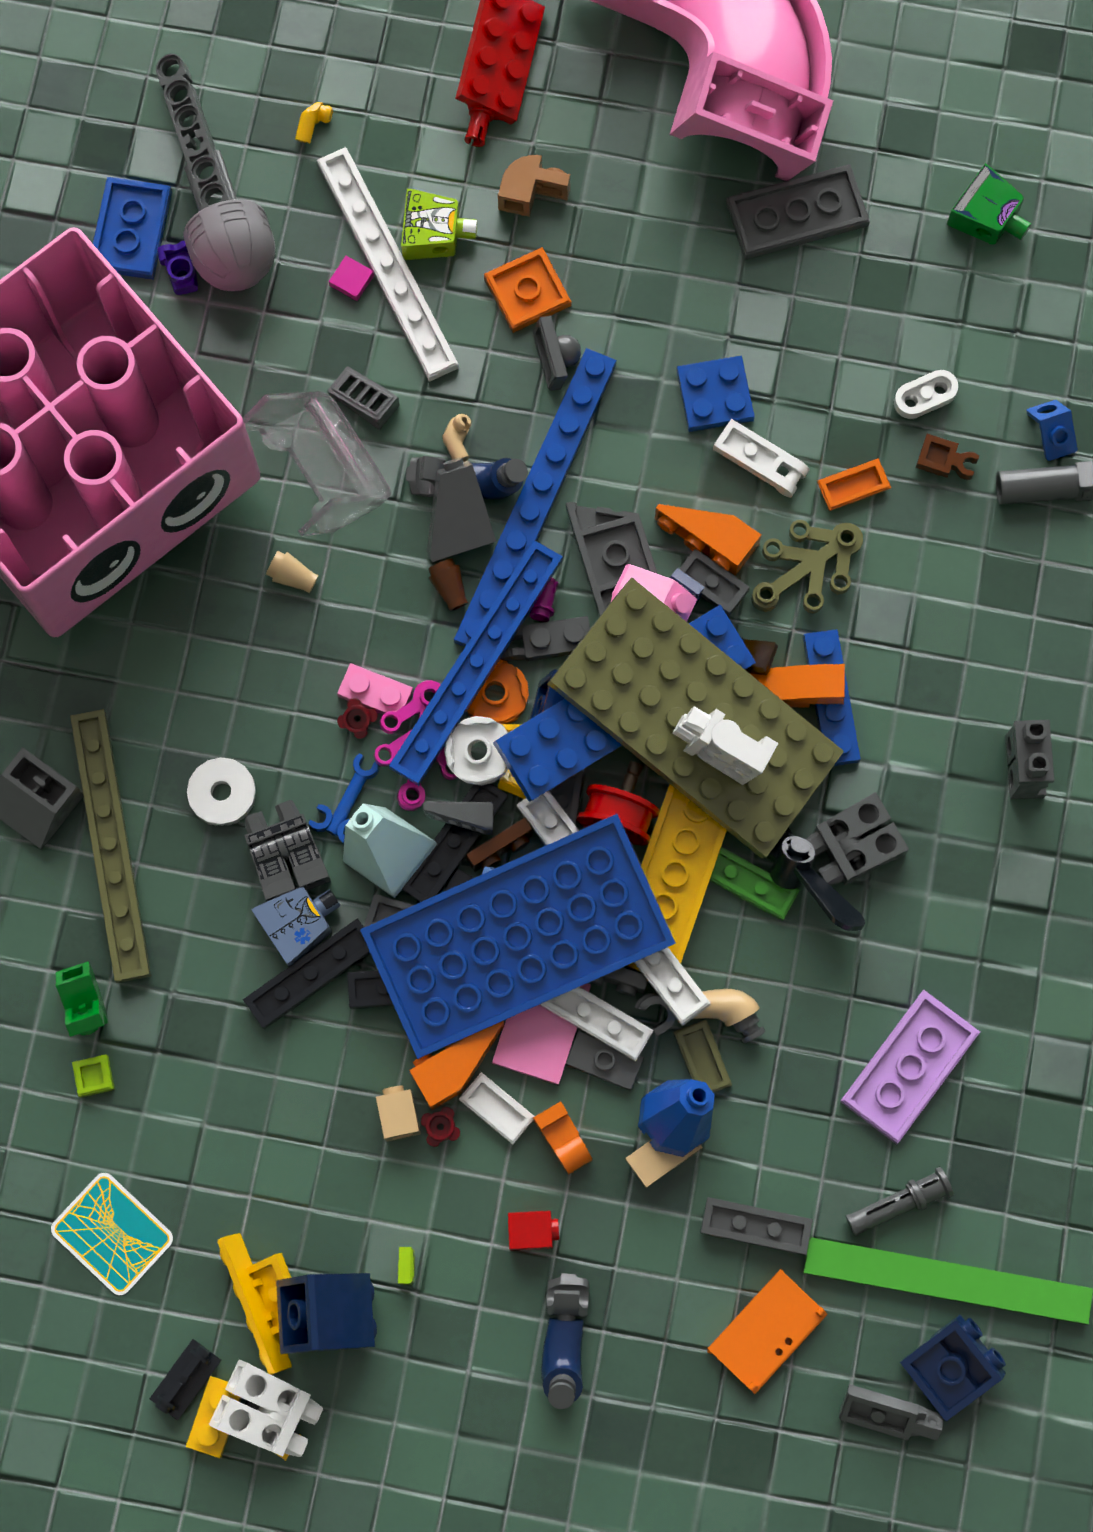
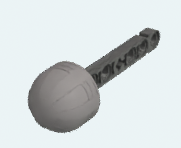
M176 54L164 55L157 62L156 74L164 90V97L187 163L184 169L199 211L188 221L183 232L191 262L200 276L215 288L224 291L249 289L258 284L269 272L275 257V241L266 213L257 203L236 198L221 151H216L196 89L191 85L193 80L187 65ZM179 65L176 74L170 77L166 76V71L170 66ZM180 90L188 91L185 99L174 102L177 92ZM190 115H196L193 125L183 127L185 118ZM194 137H197L201 142L199 150H197L196 143L193 140ZM214 167L210 177L200 179V174L204 168ZM221 192L223 195L221 201L209 205L210 197L215 193Z

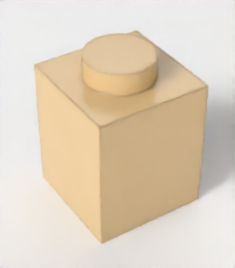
M402 1085L383 1089V1095L377 1096L376 1101L385 1141L389 1142L420 1135L421 1132L411 1089L404 1090Z

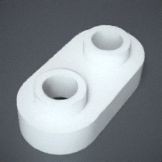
M937 370L906 383L898 389L895 395V410L904 418L914 419L943 407L954 400L958 391V381L951 372ZM942 387L945 393L938 394L934 388ZM913 400L916 406L908 407L905 401Z

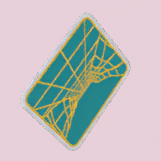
M108 1173L98 1174L51 1226L52 1235L116 1295L126 1294L173 1242V1235L170 1230Z

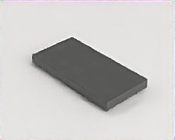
M850 164L726 197V205L745 260L868 227L870 223Z

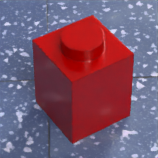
M551 1211L508 1213L510 1251L553 1249L552 1241L559 1240L558 1219H551Z

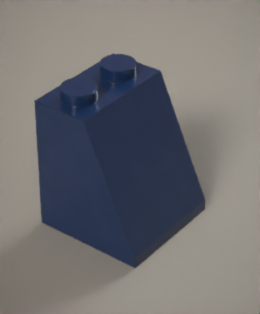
M370 1273L310 1274L276 1280L280 1354L375 1347L374 1339L377 1334V1325L373 1319L372 1302L374 1300V1286L370 1280Z

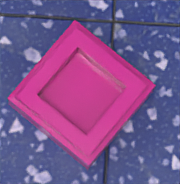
M345 256L330 278L329 286L358 301L374 277V271Z

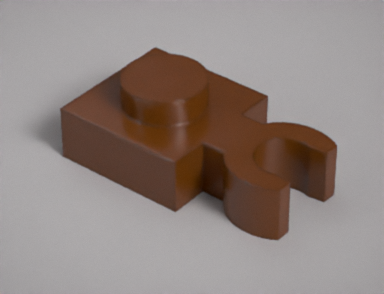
M926 434L915 468L946 478L951 469L956 471L960 478L971 480L974 471L966 469L963 463L971 462L972 464H977L979 455L970 451L962 454L957 453L959 443Z

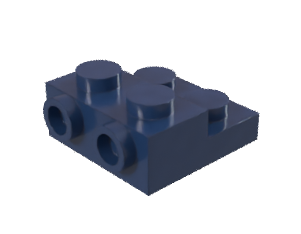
M961 1315L933 1334L929 1340L900 1362L945 1421H948L999 1383L1006 1374L1003 1370L1006 1363L1000 1353L993 1347L988 1350L979 1339L983 1334L978 1325L971 1318L965 1321Z

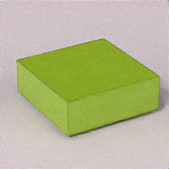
M107 1054L72 1062L78 1097L81 1098L115 1090Z
M399 1247L398 1284L412 1285L414 1283L415 1250L412 1247Z

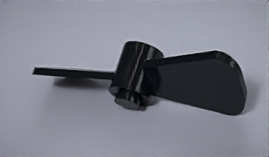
M788 827L767 856L768 859L774 862L770 870V876L774 883L785 889H796L803 884L835 925L847 931L862 930L865 920L861 913L810 867L815 857L813 845L802 837L794 836Z

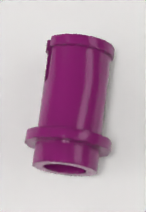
M551 578L530 611V618L540 622H547L554 615L552 606L556 589L559 585L558 581Z

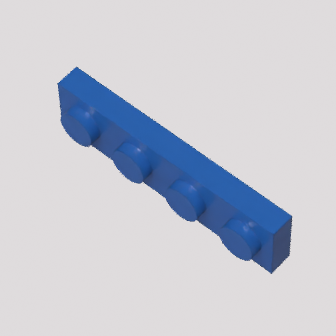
M837 629L804 634L803 642L807 665L844 664ZM845 674L844 704H814L819 731L844 751L834 766L859 763L861 760Z

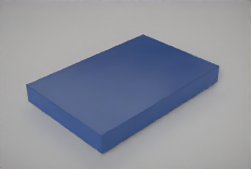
M107 177L93 245L119 275L154 280L159 257L157 249L162 243L172 195L171 186Z

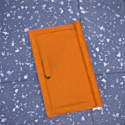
M780 1269L707 1348V1352L713 1354L752 1393L756 1394L828 1314Z

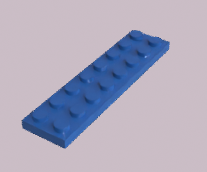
M721 605L689 623L743 669L756 663ZM563 699L493 742V745L529 802L622 746L566 699Z

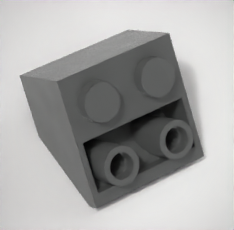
M22 747L0 775V820L42 850L84 796L77 786Z

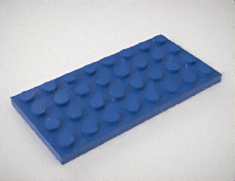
M618 814L360 929L417 1059L676 944Z

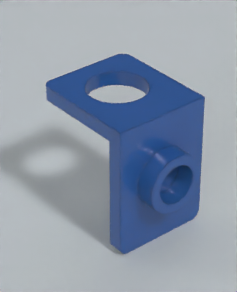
M1053 400L1026 410L1027 415L1039 423L1044 455L1048 461L1075 453L1078 450L1070 409L1059 401ZM1045 410H1055L1050 413H1040Z

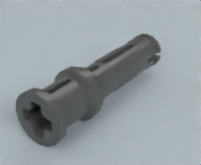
M939 1166L935 1168V1173L918 1181L909 1180L905 1184V1189L850 1215H845L854 1236H859V1234L914 1208L923 1211L927 1209V1204L944 1196L949 1198L954 1196L951 1184L943 1169Z

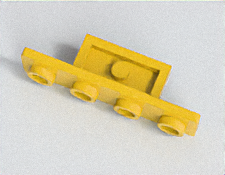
M240 1233L218 1239L220 1257L228 1268L233 1281L234 1293L240 1300L245 1312L246 1324L250 1332L253 1333L259 1348V1357L262 1364L270 1375L291 1368L292 1364L288 1354H280L276 1280L291 1278L282 1253L274 1254L252 1264Z

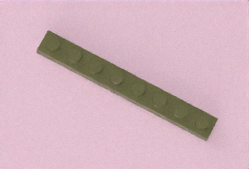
M104 709L71 715L114 980L116 983L151 977L107 715Z

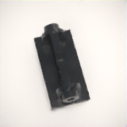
M192 1339L149 1399L162 1412L170 1414L176 1420H179L222 1360Z

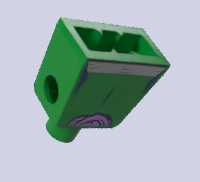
M986 163L955 204L947 221L948 226L991 245L996 244L1005 231L1022 240L1032 223L1017 215L1024 200L1023 195Z

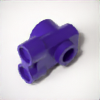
M185 241L175 245L165 244L158 247L157 252L160 264L166 266L174 293L182 295L196 292L198 290L196 269L191 262Z

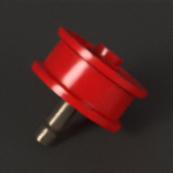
M633 761L629 762L626 770L627 774L624 776L620 789L599 784L589 785L586 793L590 798L585 812L578 813L577 821L584 827H588L618 814L631 844L648 845L651 838L647 831L652 818L658 817L660 809L650 801L633 794L642 765Z

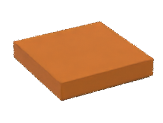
M543 247L484 274V279L512 333L538 322L540 317L551 316L571 307V300Z

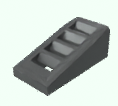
M348 366L327 390L328 394L378 430L384 426L400 406L397 396ZM349 378L352 379L354 382L345 393L341 392L340 389ZM359 386L364 388L355 399L351 398ZM369 392L373 394L366 405L361 404ZM379 399L383 402L376 411L371 410Z
M425 801L423 803L424 815L428 818L482 834L493 835L494 807L492 802Z

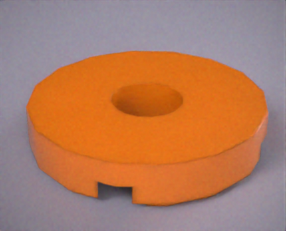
M500 659L467 710L470 717H488L500 724H510L516 721L525 711L529 700L528 682L522 671L507 661ZM498 685L504 689L505 694L502 699L492 701L486 697L485 692L490 686Z

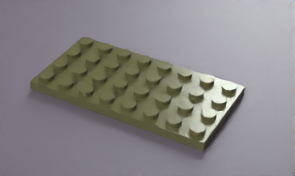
M632 577L626 582L547 683L762 859L768 856L844 752ZM694 706L708 715L715 709H718L725 714L723 720L734 721L742 733L757 742L767 736L776 741L778 745L763 773L742 785L703 761L697 754L691 756L683 751L687 742L672 734L682 715L688 714Z

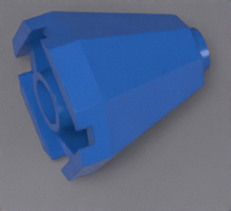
M693 1079L667 1080L641 1099L638 1127L643 1134L647 1133L651 1138L649 1143L655 1151L684 1157L710 1137L714 1093L705 1082Z

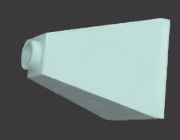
M363 803L345 825L343 862L395 898L436 847L437 843L386 807Z

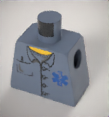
M299 887L251 910L289 967L312 951L332 932L324 917L339 908L340 904L330 889L312 900L304 887Z

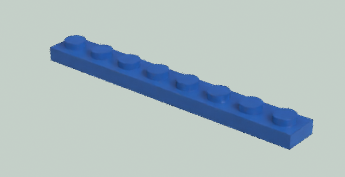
M533 540L390 763L389 768L418 786L421 784L446 745L450 734L453 733L454 729L458 726L457 724L462 720L562 563L563 556Z

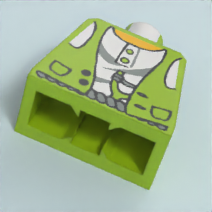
M407 188L401 242L404 260L454 256L456 254L457 238L476 239L477 219L459 218V202L456 199Z

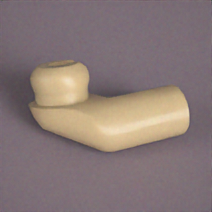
M458 414L456 417H453L443 434V442L452 460L462 458L463 462L469 459L463 442L471 427V419L465 414Z

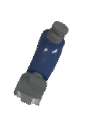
M430 456L411 458L410 466L406 468V481L409 482L411 494L433 497L436 471L444 468L445 458ZM502 458L496 462L472 463L483 499H504L513 495L523 486V482L528 474L526 464L520 459Z
M562 1273L560 1277L548 1280L546 1313L558 1315V1317L549 1318L543 1345L541 1378L545 1395L549 1399L550 1404L557 1409L570 1407L579 1398L583 1388L581 1350L584 1320L577 1319L576 1316L584 1317L588 1315L589 1281L585 1278H578L576 1274Z

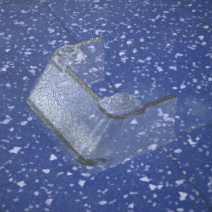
M321 391L265 394L243 417L247 432L259 431L263 442L268 448L281 452H290L320 500L311 509L312 518L298 530L301 536L334 533L378 508L391 496L389 485L336 401L328 394Z

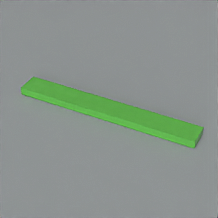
M812 1237L809 1238L803 1273L1079 1324H1089L1093 1288Z

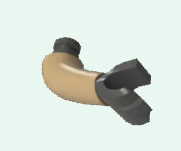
M735 989L702 991L711 1005L693 1019H719L725 1023L726 1027L733 1025L737 1033L742 1032L743 1037L741 1041L743 1044L759 1037L765 1032L763 1026L758 1027L757 1025L759 1018L755 1012L760 1007L745 992ZM650 992L637 1000L635 1008L646 1011L650 1005L661 1004L667 1009L666 1018L661 1023L653 1026V1030L656 1036L672 1027L676 1017L657 992Z

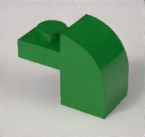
M90 962L57 971L56 988L65 1009V1025L69 1036L77 1034L82 1036L89 1035L97 1031L99 1027L107 1024L106 1009Z

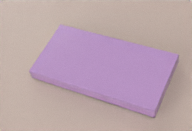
M923 990L840 1102L897 1145L974 1042L980 1031Z

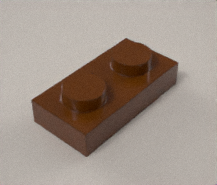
M523 818L466 854L468 863L474 872L481 868L484 870L485 866L495 867L501 862L500 856L510 850L516 853L530 843L529 838L533 836L532 827L526 818Z

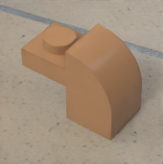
M540 155L521 157L511 163L503 175L498 193V210L530 217L536 194L568 200L571 174H567L558 168H542V156Z

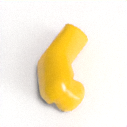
M316 102L304 110L300 116L295 140L310 144L315 125L320 121L324 123L331 121L333 115L332 107L324 106L322 102Z

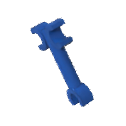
M360 753L353 760L355 774L334 814L332 815L331 810L327 806L318 804L316 808L320 813L326 815L325 821L316 823L310 820L308 823L312 830L316 832L327 831L334 836H338L343 845L345 825L350 820H346L366 780L374 778L378 774L380 767L374 762L371 769L362 770L360 765L364 757Z

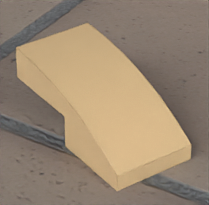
M647 1142L626 1157L625 1160L644 1187L647 1188L703 1147L700 1145L684 1157L655 1151L652 1145Z

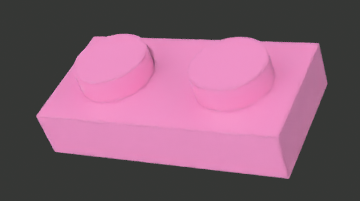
M350 663L337 695L347 701L357 698L366 708H373L378 713L384 714L388 711L395 712L408 704L414 690L411 686Z

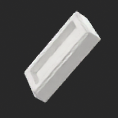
M482 1072L459 1098L460 1102L512 1145L520 1138L533 1122V1117H535Z

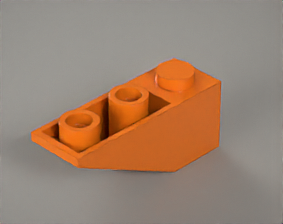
M658 504L656 507L655 519L662 530L668 534L676 533L684 539V544L690 550L694 551V549H697L699 552L704 553L716 564L735 576L759 546L761 534L734 515Z
M504 1021L445 1046V1050L435 1056L430 1053L413 1062L415 1067L409 1071L431 1110L463 1093L502 1031Z

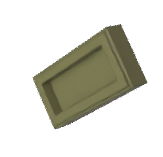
M707 1020L673 1033L691 1079L705 1082L713 1093L732 1086Z

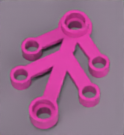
M432 680L423 681L418 684L413 692V700L395 712L388 711L383 714L380 720L381 729L385 733L393 734L399 730L402 722L419 712L420 718L429 704V701L424 698V693L431 691L435 694L441 684ZM392 717L396 720L397 725L394 728H389L385 725L384 720ZM411 730L389 745H379L374 752L375 762L379 766H389ZM444 747L436 761L441 766L443 777L454 780L458 777L455 774L448 773L445 768L447 762ZM387 750L391 758L383 761L379 758L378 752ZM407 780V783L403 784L398 791V804L407 811L419 809L425 801V790L421 784L418 786ZM410 789L415 790L418 793V799L414 801L409 800L406 797V791Z

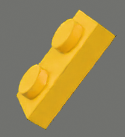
M214 1376L209 1377L185 1447L222 1458L229 1434L211 1427L209 1423L223 1394L241 1402V1397L225 1390L228 1381Z

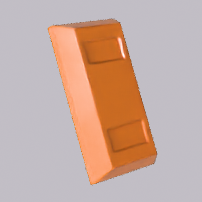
M879 458L817 481L829 511L891 489Z

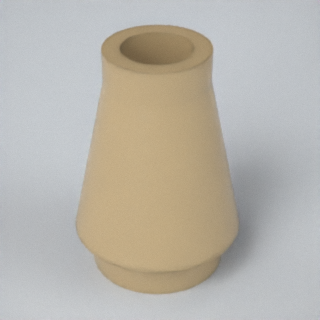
M277 551L266 572V575L273 578L272 582L301 589L308 593L313 589L319 576L310 571L290 553L286 552L284 554L280 551Z

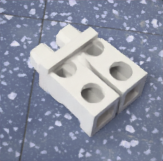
M694 706L688 714L682 715L672 734L687 742L683 751L691 756L697 754L703 761L742 785L763 773L778 745L776 741L767 736L757 742L742 733L734 721L723 720L725 714L718 709H715L708 715Z
M239 1359L225 1390L260 1407L256 1410L223 1394L209 1425L282 1457L284 1453L301 1457L308 1444V1439L294 1433L297 1424L302 1419L315 1425L319 1420L323 1407L310 1399L311 1394Z

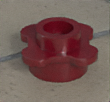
M350 699L347 703L348 708L343 715L338 717L337 723L340 728H346L354 732L356 738L362 739L367 736V729L372 722L377 720L378 714L375 709H368L363 706L359 699ZM356 715L361 717L359 722H356L354 719Z
M444 1107L440 1112L433 1114L425 1113L422 1116L421 1124L426 1127L428 1134L426 1141L430 1146L437 1147L443 1141H456L459 1138L460 1129L455 1127L453 1120L455 1113L453 1109ZM443 1124L444 1129L438 1130L437 1125Z

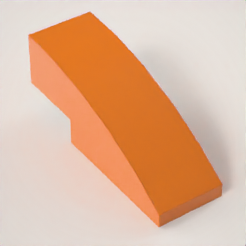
M845 664L770 668L767 675L749 673L790 707H809L810 704H844Z

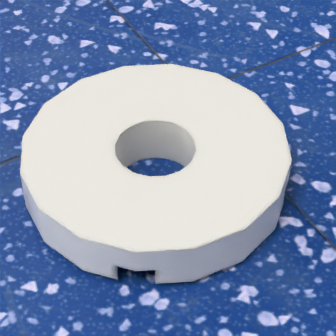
M481 716L467 718L457 724L458 726L446 741L444 751L450 770L464 782L481 786L493 783L505 775L508 767L493 745L495 740L508 733L505 727L491 718ZM482 741L487 746V753L484 758L475 760L471 755V748L476 742Z
M220 757L207 760L196 768L189 779L187 796L189 805L198 818L209 825L228 826L238 823L248 815L255 803L256 787L252 775L244 765L234 759ZM219 784H227L231 787L230 796L222 801L214 799L212 795L214 788Z

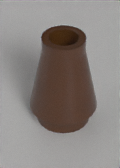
M453 558L428 568L431 575L428 579L443 598L450 611L468 604L460 567L455 565Z

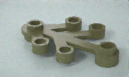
M804 520L794 521L789 530L790 538L795 542H804L807 539L827 543L818 551L785 546L778 539H768L762 549L765 559L769 561L782 559L801 563L772 583L762 582L758 584L752 593V604L754 607L762 612L773 610L778 604L781 593L810 574L808 593L804 596L803 607L809 613L819 612L824 604V597L821 592L825 564L835 555H837L836 573L831 577L830 589L835 594L846 593L851 584V579L848 575L851 555L857 553L863 544L861 530L852 523H840L833 530L810 527ZM802 527L806 533L799 536L794 533L793 529ZM849 534L853 540L845 543L841 540V535ZM774 545L779 549V552L777 554H770L767 551V547ZM841 578L846 582V586L839 588L835 585L834 581ZM768 590L771 592L772 597L770 599H763L760 596V592ZM811 597L817 598L819 605L812 607L808 604L807 600Z

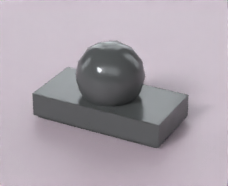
M551 316L540 317L532 332L548 389L550 391L560 390L568 376L566 368L574 365L580 359L581 346L578 340L571 335L557 337Z

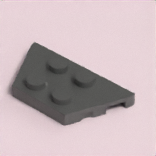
M575 502L566 503V510L600 617L611 603L612 593L626 565L631 564L657 573L639 513L627 511L614 512L610 508L598 506L597 509L577 506Z

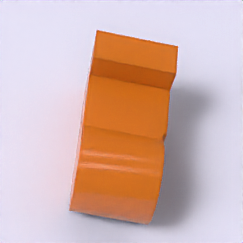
M561 1101L533 1117L538 1129L568 1175L593 1160Z

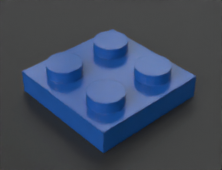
M742 355L677 366V376L689 432L727 426L731 419L739 424L754 421L755 416Z

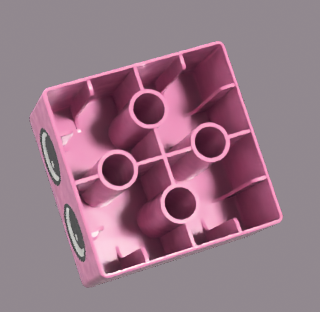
M75 227L64 231L0 280V577L44 631L51 637H59L249 490L260 479V470L242 416L86 235Z

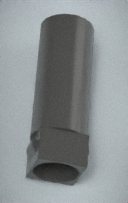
M1093 461L1075 462V465L997 471L996 495L998 503L1001 505L1075 499V501L1093 500Z

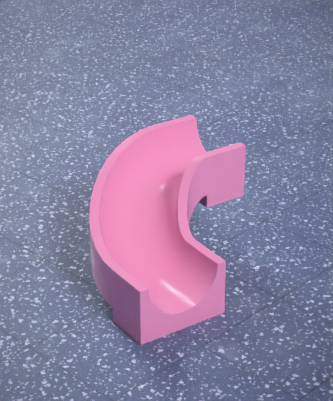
M590 0L666 33L675 39L686 51L689 59V71L670 135L679 139L691 135H712L744 143L771 158L778 167L775 177L784 181H789L816 161L833 104V100L828 98L832 71L830 39L824 16L817 0Z

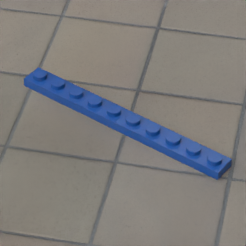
M588 348L585 349L454 638V643L463 647L467 645L533 540H538L616 367L617 360Z

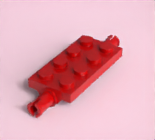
M480 0L455 99L467 104L469 115L471 116L467 134L464 138L467 144H470L473 138L471 146H484L489 122L492 120H502L510 125L517 121L545 6L532 0Z

